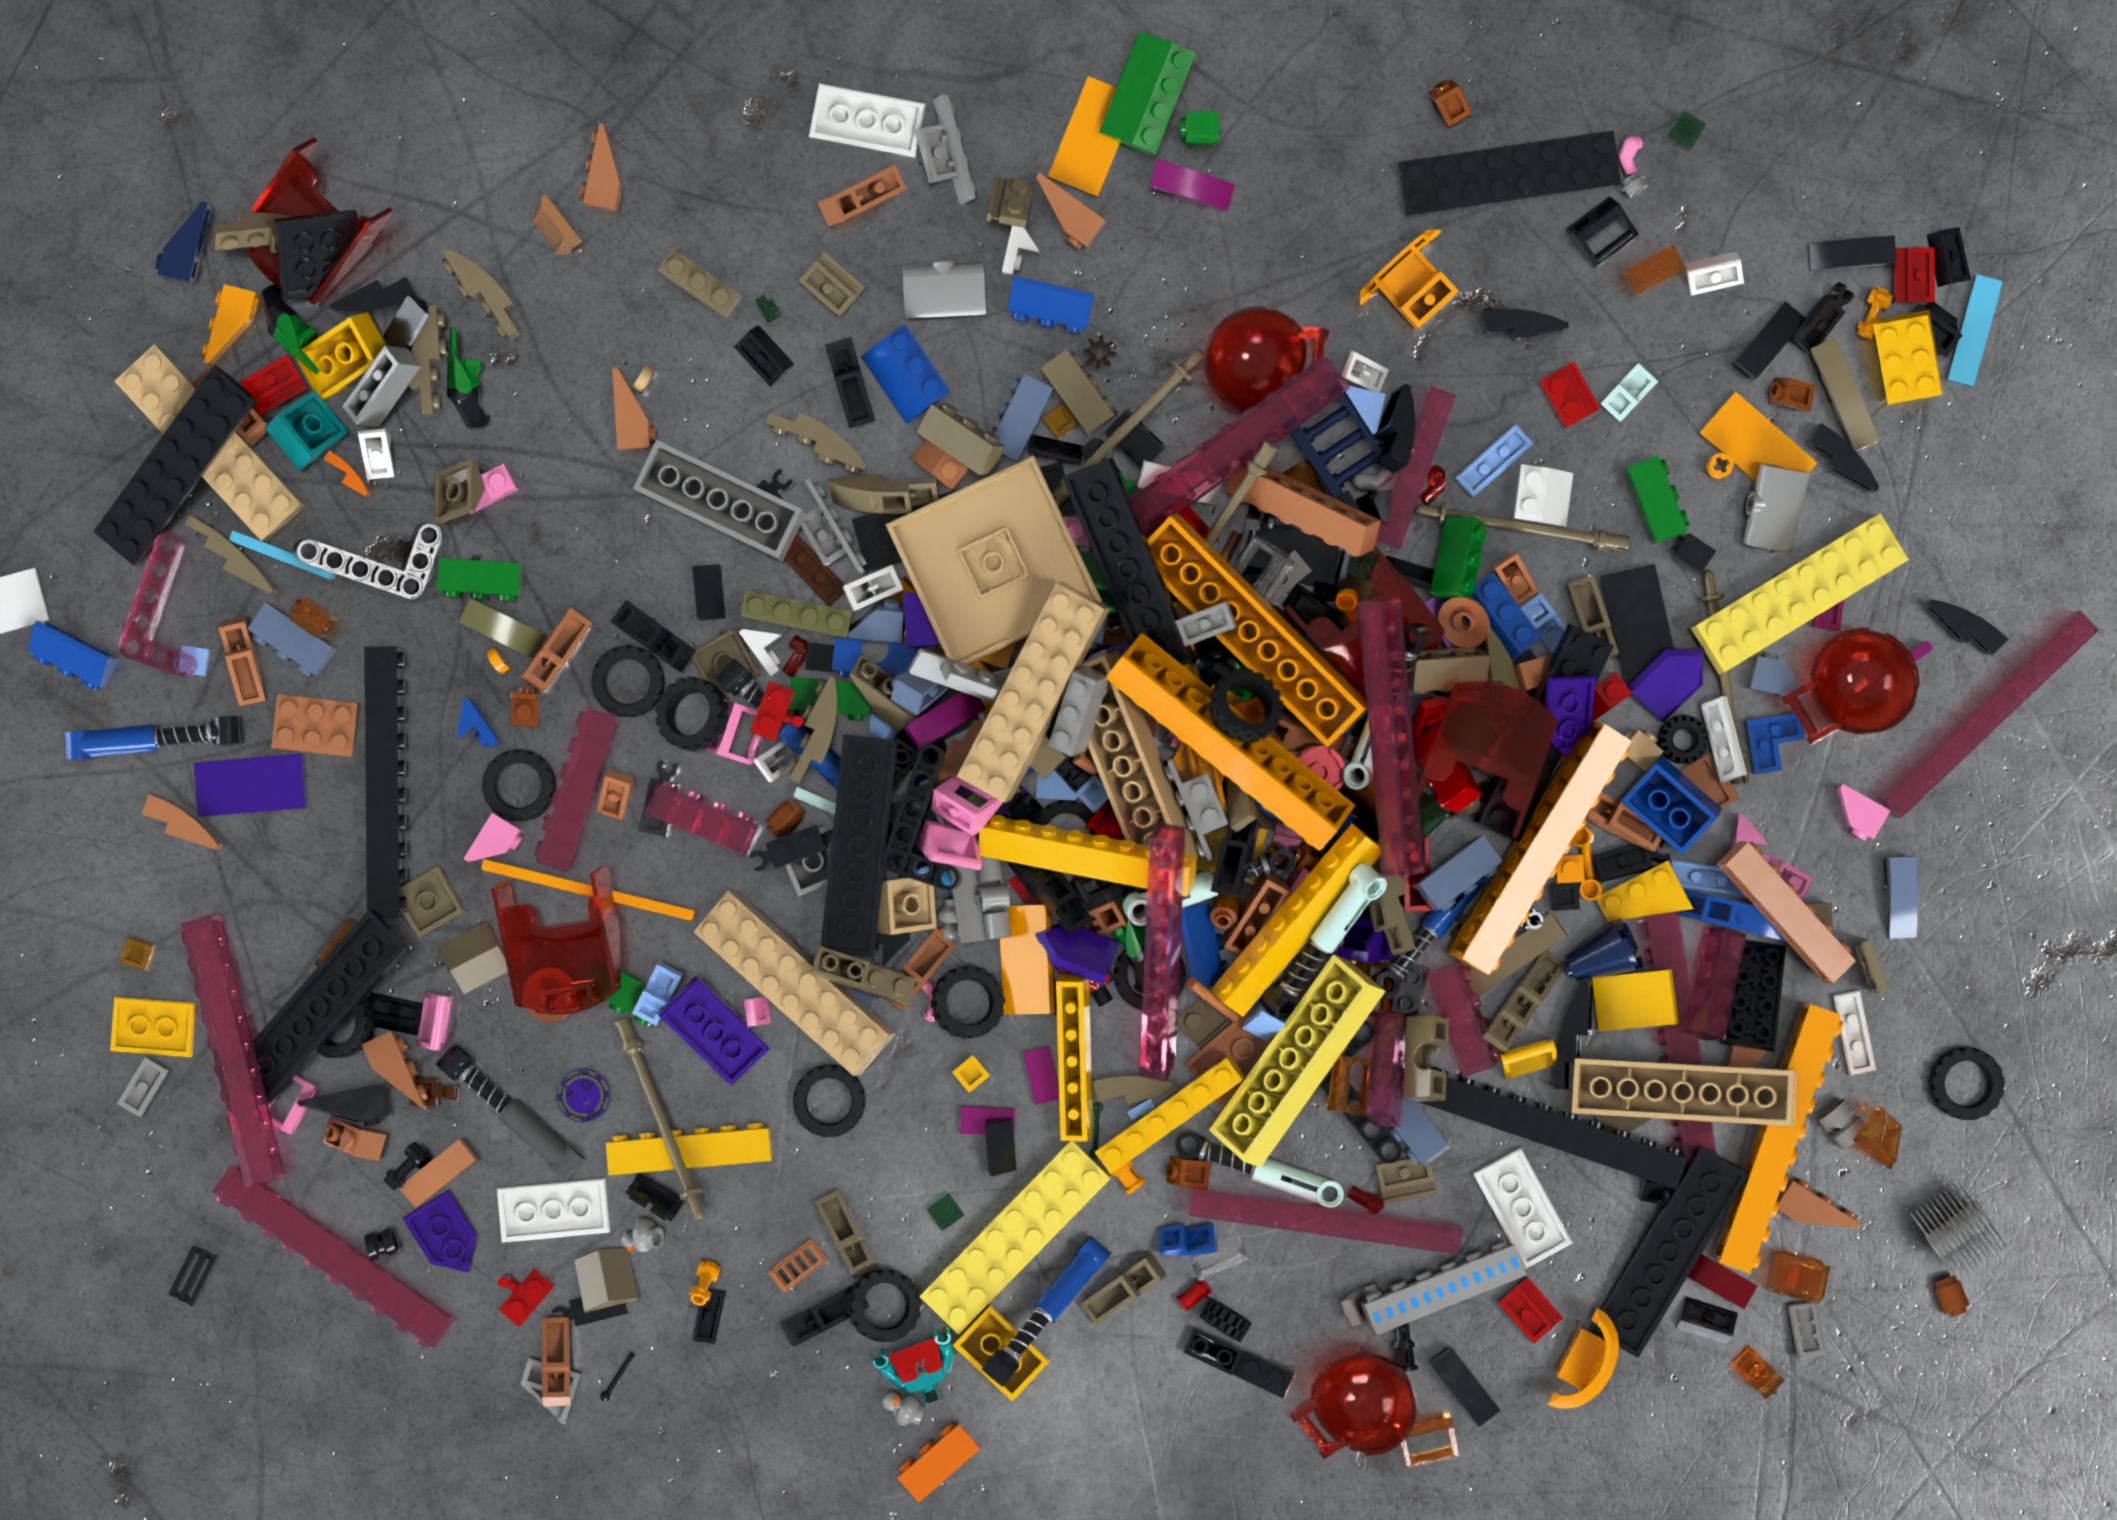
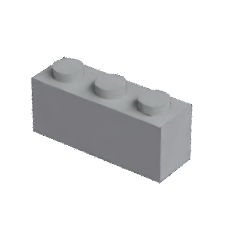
M384 346L342 407L356 425L379 427L421 368V365L407 348Z
M1088 666L1072 671L1048 746L1071 757L1086 751L1109 682L1105 678L1107 675Z

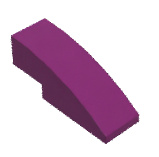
M1157 159L1149 188L1228 211L1235 185L1210 175Z
M960 692L908 724L905 731L917 749L920 750L924 745L932 744L985 711L986 708L978 697Z

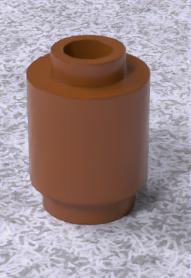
M791 798L786 802L782 801L766 819L769 823L766 828L777 838L781 835L787 836L803 820L802 816L805 811Z
M1220 893L1215 897L1210 915V920L1215 927L1230 929L1236 925L1241 906L1239 898Z
M1955 1275L1935 1282L1937 1287L1935 1292L1944 1314L1950 1313L1951 1317H1955L1967 1312L1965 1307L1970 1305L1961 1281H1957Z

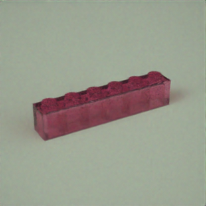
M1432 386L1429 387L1415 424V436L1409 463L1398 471L1392 488L1389 519L1385 523H1380L1376 543L1396 550L1401 549L1456 395Z
M586 707L585 712L580 711L576 722V727H579L577 737H572L567 752L571 753L568 764L563 763L559 778L563 779L560 790L555 789L551 799V804L555 806L552 815L547 814L542 830H545L546 834L543 841H538L534 856L538 857L536 863L567 873L571 871L620 717Z

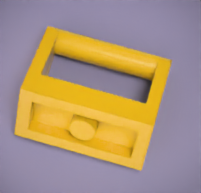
M1551 1038L1510 1049L1505 1053H1498L1506 1080L1555 1066L1557 1060L1556 1047Z

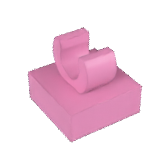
M766 997L745 999L743 1003L738 1005L739 1008H745L746 1018H741V1020L747 1023V1027L771 1023L769 1000Z

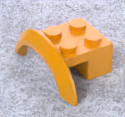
M1439 229L1426 230L1397 254L1361 289L1360 304H1364L1379 288L1414 328H1420L1459 292L1441 271H1437L1419 251L1442 231Z
M1599 1308L1596 1309L1591 1320L1600 1327L1604 1338L1579 1326L1555 1372L1558 1378L1574 1385L1580 1391L1566 1395L1553 1392L1547 1405L1566 1409L1581 1406L1591 1401L1601 1392L1612 1376L1618 1359V1333L1608 1315Z

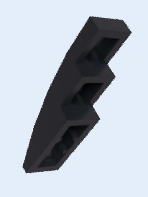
M1583 981L1571 1005L1560 1040L1556 1060L1554 1089H1569V1062H1575V1058L1580 1059L1581 1035L1592 1036V981Z

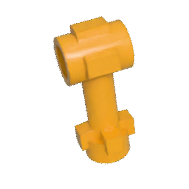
M1881 287L1871 288L1866 301L1871 304L1865 322L1859 321L1858 335L1867 339H1873L1875 335L1874 321L1878 319L1881 309H1888L1893 295L1889 294L1888 290Z
M700 1260L695 1274L700 1276L697 1287L692 1286L690 1291V1299L694 1304L704 1305L706 1301H709L712 1293L708 1291L710 1281L716 1282L721 1266L716 1265L717 1263L709 1260Z

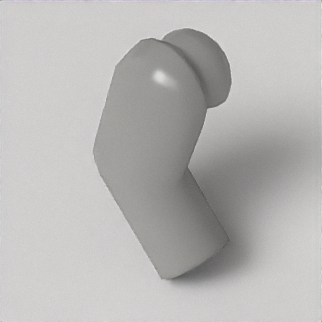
M1382 468L1375 475L1367 473L1357 474L1351 478V484L1358 490L1375 492L1387 483L1393 475L1387 469Z

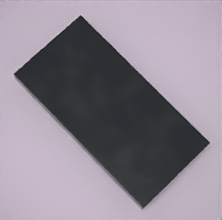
M1655 564L1601 576L1625 682L1632 681L1665 648H1674Z
M1732 938L1720 1044L1774 1052L1786 946Z

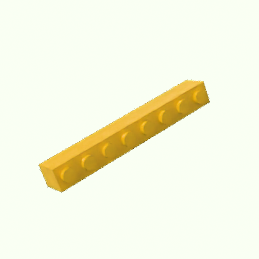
M993 815L979 832L980 855L983 857L1188 897L1195 885L1197 855L1188 854L1183 850L1172 851L1162 849L1157 845L1146 846L1136 844L1131 840L1110 839L1105 835L1095 836L1085 834L1079 830L1059 829L1054 825H1038L1028 820L1008 819L1002 815Z
M1351 824L1210 990L1225 1005L1243 1017L1260 998L1264 990L1272 984L1310 939L1350 884L1349 875L1352 870L1362 863H1368L1372 866L1384 850L1371 837L1354 824Z

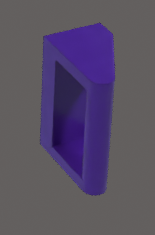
M1360 915L1353 925L1373 929L1366 948L1339 944L1333 953L1324 954L1328 956L1334 954L1344 959L1364 963H1380L1384 930L1375 932L1371 917Z

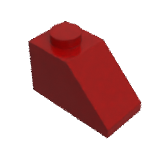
M1616 671L1595 685L1592 721L1598 719L1632 694Z

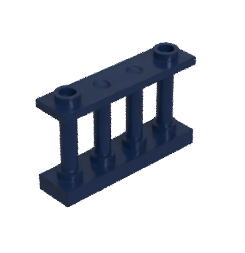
M1330 372L1324 375V379L1328 384L1296 405H1289L1287 407L1283 402L1275 407L1274 411L1330 496L1336 499L1343 493L1341 488L1344 487L1345 482L1377 462L1383 444H1376L1343 394L1342 390L1345 387L1337 375L1332 377ZM1334 393L1342 407L1309 429L1306 427L1301 429L1296 421L1300 418L1299 415ZM1349 415L1357 429L1322 452L1320 450L1316 452L1311 444L1315 441L1314 438ZM1364 438L1372 452L1338 475L1337 473L1332 475L1326 467L1330 464L1329 460Z

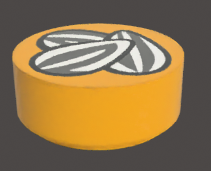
M497 646L487 652L489 661L500 674H504L511 669L508 659Z

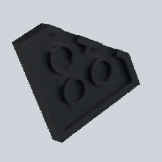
M355 209L274 219L282 300L311 297L317 290V285L342 260L343 254L359 240L358 215Z

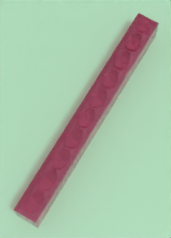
M1324 355L1320 359L1312 361L1305 370L1298 375L1290 377L1286 384L1278 390L1267 394L1259 404L1247 409L1233 423L1225 425L1218 434L1210 440L1202 442L1188 456L1179 459L1176 465L1168 471L1160 473L1145 488L1137 490L1130 500L1145 537L1147 538L1152 535L1170 515L1180 514L1243 468L1249 459L1254 458L1264 440L1273 444L1277 443L1349 390V386L1328 357Z
M1374 599L1358 602L1382 875L1409 876L1424 873L1401 600Z
M2081 610L2074 611L1893 783L1878 800L1896 818H1902L2093 637L2099 629Z
M1158 823L1149 837L1140 1077L1166 1082L1175 1067L1186 827Z
M1679 912L1643 916L1644 922L1640 923L1642 938H1647L1648 949L1644 950L1646 965H1651L1652 971L1672 969L1679 1022L1673 1025H1663L1661 1030H1657L1659 1046H1664L1665 1057H1661V1062L1665 1064L1703 1066ZM1671 1119L1672 1127L1677 1126L1678 1137L1674 1138L1675 1148L1682 1150V1156L1687 1157L1681 1178L1701 1145L1717 1154L1712 1122Z
M209 915L181 924V938L187 948L189 956L188 966L191 972H193L195 980L194 991L199 998L202 1009L200 1013L201 1019L206 1025L208 1033L207 1044L212 1051L214 1072L219 1078L221 1086L220 1097L223 1103H225L227 1111L226 1121L234 1139L233 1150L238 1156L240 1178L244 1182L245 1188L284 1179L286 1175L222 916Z
M236 1163L230 1165L212 1191L217 1195L216 1200L228 1208L230 1205L239 1211L238 1215L248 1223L254 1221L261 1226L260 1231L271 1239H274V1237L284 1242L282 1246L294 1255L298 1252L306 1258L304 1262L315 1270L321 1268L328 1273L326 1277L338 1286L342 1283L350 1289L348 1293L361 1302L365 1299L372 1304L371 1309L382 1317L385 1315L389 1316L394 1320L393 1325L402 1332L410 1331L416 1335L415 1340L425 1348L430 1346L433 1348L437 1347L455 1322L456 1318L373 1260L371 1261L368 1256Z
M1192 1188L1188 1212L1189 1216L1458 1255L1463 1227L1458 1224L1340 1207L1327 1208L1319 1204L1208 1188Z

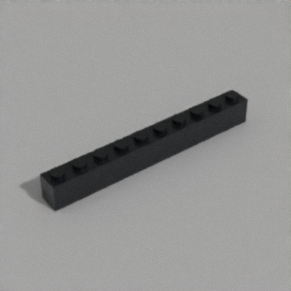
M397 646L364 647L367 911L374 910L381 918H403V913H407L408 908L407 896H403L402 886L407 885V870L403 869V858H407V843L402 842V831L407 829L406 815H402V804H406L407 799L406 788H402V777H406V761H402L401 750L406 749V735L401 734V723L406 721L405 706L401 707V696H405L406 690L405 680L401 679V669L405 668V653L401 652V648Z
M1433 1067V1070L1447 1073L1446 1100L1420 1103L1677 1190L1687 1157L1682 1156V1150L1670 1146L1663 1150L1656 1147V1141L1641 1137L1639 1142L1630 1139L1631 1133L1615 1128L1613 1133L1604 1130L1605 1124L1589 1119L1588 1124L1577 1121L1579 1115L1564 1110L1562 1115L1552 1112L1553 1107L1547 1104L1537 1102L1536 1106L1526 1103V1097L1511 1093L1509 1098L1501 1095V1089L1485 1084L1483 1089L1474 1086L1475 1080L1464 1076H1459V1079L1456 1080L1448 1077L1449 1071Z

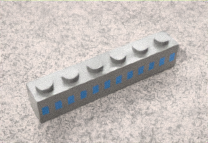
M1506 1241L1499 1242L1490 1246L1492 1250L1485 1254H1482L1481 1251L1474 1252L1465 1256L1467 1260L1460 1264H1457L1456 1261L1449 1262L1440 1266L1442 1270L1440 1272L1432 1274L1431 1271H1427L1417 1275V1281L1407 1284L1406 1281H1402L1392 1285V1291L1382 1294L1381 1291H1377L1365 1296L1367 1301L1360 1303L1371 1334L1379 1335L1526 1276L1527 1274L1515 1244H1506Z

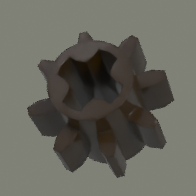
M1100 335L1097 342L1088 339L1091 347L1090 349H1083V353L1090 354L1086 364H1090L1092 361L1095 362L1097 370L1100 369V364L1106 363L1110 367L1109 357L1117 355L1116 352L1109 349L1113 345V341L1106 344L1103 342V335ZM1098 346H1103V351L1108 352L1107 355H1102V359H1096V354L1092 353V350H1097Z

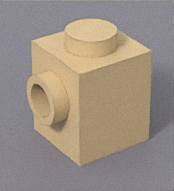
M1646 729L1643 733L1640 730H1636L1634 733L1629 731L1624 736L1631 741L1626 758L1642 772H1646L1664 752L1655 744L1657 739Z

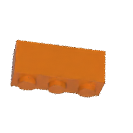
M960 1421L955 1426L952 1422L939 1433L942 1437L935 1443L930 1440L919 1450L922 1455L914 1462L910 1458L899 1467L901 1473L897 1479L918 1503L980 1450L981 1445Z

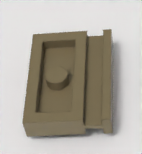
M996 175L987 213V221L991 222V219L999 220L1000 224L1025 228L1034 182L1014 178L1003 180L1000 179V176Z
M825 251L799 279V282L839 318L865 289L859 281Z
M1201 997L1175 1019L1200 1050L1232 1023L1229 1018Z
M1406 1158L1394 1163L1375 1165L1383 1204L1437 1193L1431 1163L1423 1167L1420 1162L1415 1165L1411 1158Z

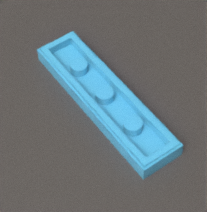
M1978 274L1975 275L1959 332L1963 336L1955 346L1946 380L1971 387L1974 386L2003 281Z
M232 530L229 538L231 542L324 578L335 579V573L303 563L296 559L291 552Z

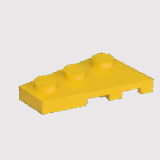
M1669 860L1601 894L1596 899L1608 922L1616 921L1620 918L1630 919L1694 909Z

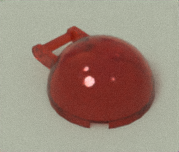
M1254 306L1235 311L1221 320L1206 343L1204 370L1209 386L1223 403L1241 411H1266L1283 404L1281 400L1294 390L1296 384H1323L1324 375L1321 373L1326 339L1330 337V330L1317 327H1300L1292 317L1271 307ZM1305 339H1315L1311 372H1303L1306 362Z
M1865 627L1849 629L1836 634L1823 645L1814 658L1810 672V682L1790 692L1782 700L1785 705L1789 704L1809 736L1807 741L1810 745L1821 741L1838 730L1857 735L1878 734L1896 726L1913 709L1917 691L1920 687L1918 667L1905 645L1887 632L1882 634ZM1809 692L1812 694L1817 709L1831 723V725L1820 731L1817 730L1798 699Z
M1359 1351L1343 1354L1331 1360L1318 1373L1313 1382L1310 1401L1290 1415V1418L1294 1422L1298 1421L1321 1450L1319 1454L1323 1459L1328 1458L1345 1446L1353 1451L1364 1452L1365 1456L1387 1453L1397 1448L1406 1440L1415 1423L1417 1398L1408 1376L1394 1361L1374 1352ZM1314 1411L1322 1428L1335 1440L1328 1443L1307 1417L1308 1414Z

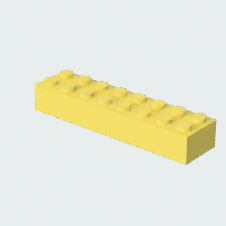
M1880 513L1691 627V630L1700 645L1704 647V651L1717 673L1722 674L1909 559Z
M1333 954L1286 1020L1284 1027L1279 1030L1209 1131L1242 1161L1261 1167L1376 1006L1385 990L1351 961Z
M1069 1141L925 1288L919 1297L959 1335L1111 1179V1176L1075 1141Z

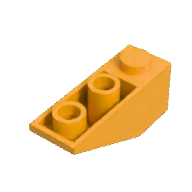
M224 284L223 290L219 289L215 305H218L216 316L211 317L208 328L211 332L210 340L205 342L202 349V358H205V364L214 365L253 322L260 297L258 293Z

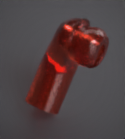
M1433 465L1428 470V488L1419 495L1420 500L1425 505L1432 503L1445 491L1446 475L1441 466Z
M795 635L790 641L789 647L794 649L795 652L782 669L790 677H794L804 663L807 652V640L805 638L802 639L799 635Z
M1354 1185L1347 1194L1349 1199L1364 1206L1370 1213L1377 1214L1384 1207V1200L1380 1195L1365 1192Z

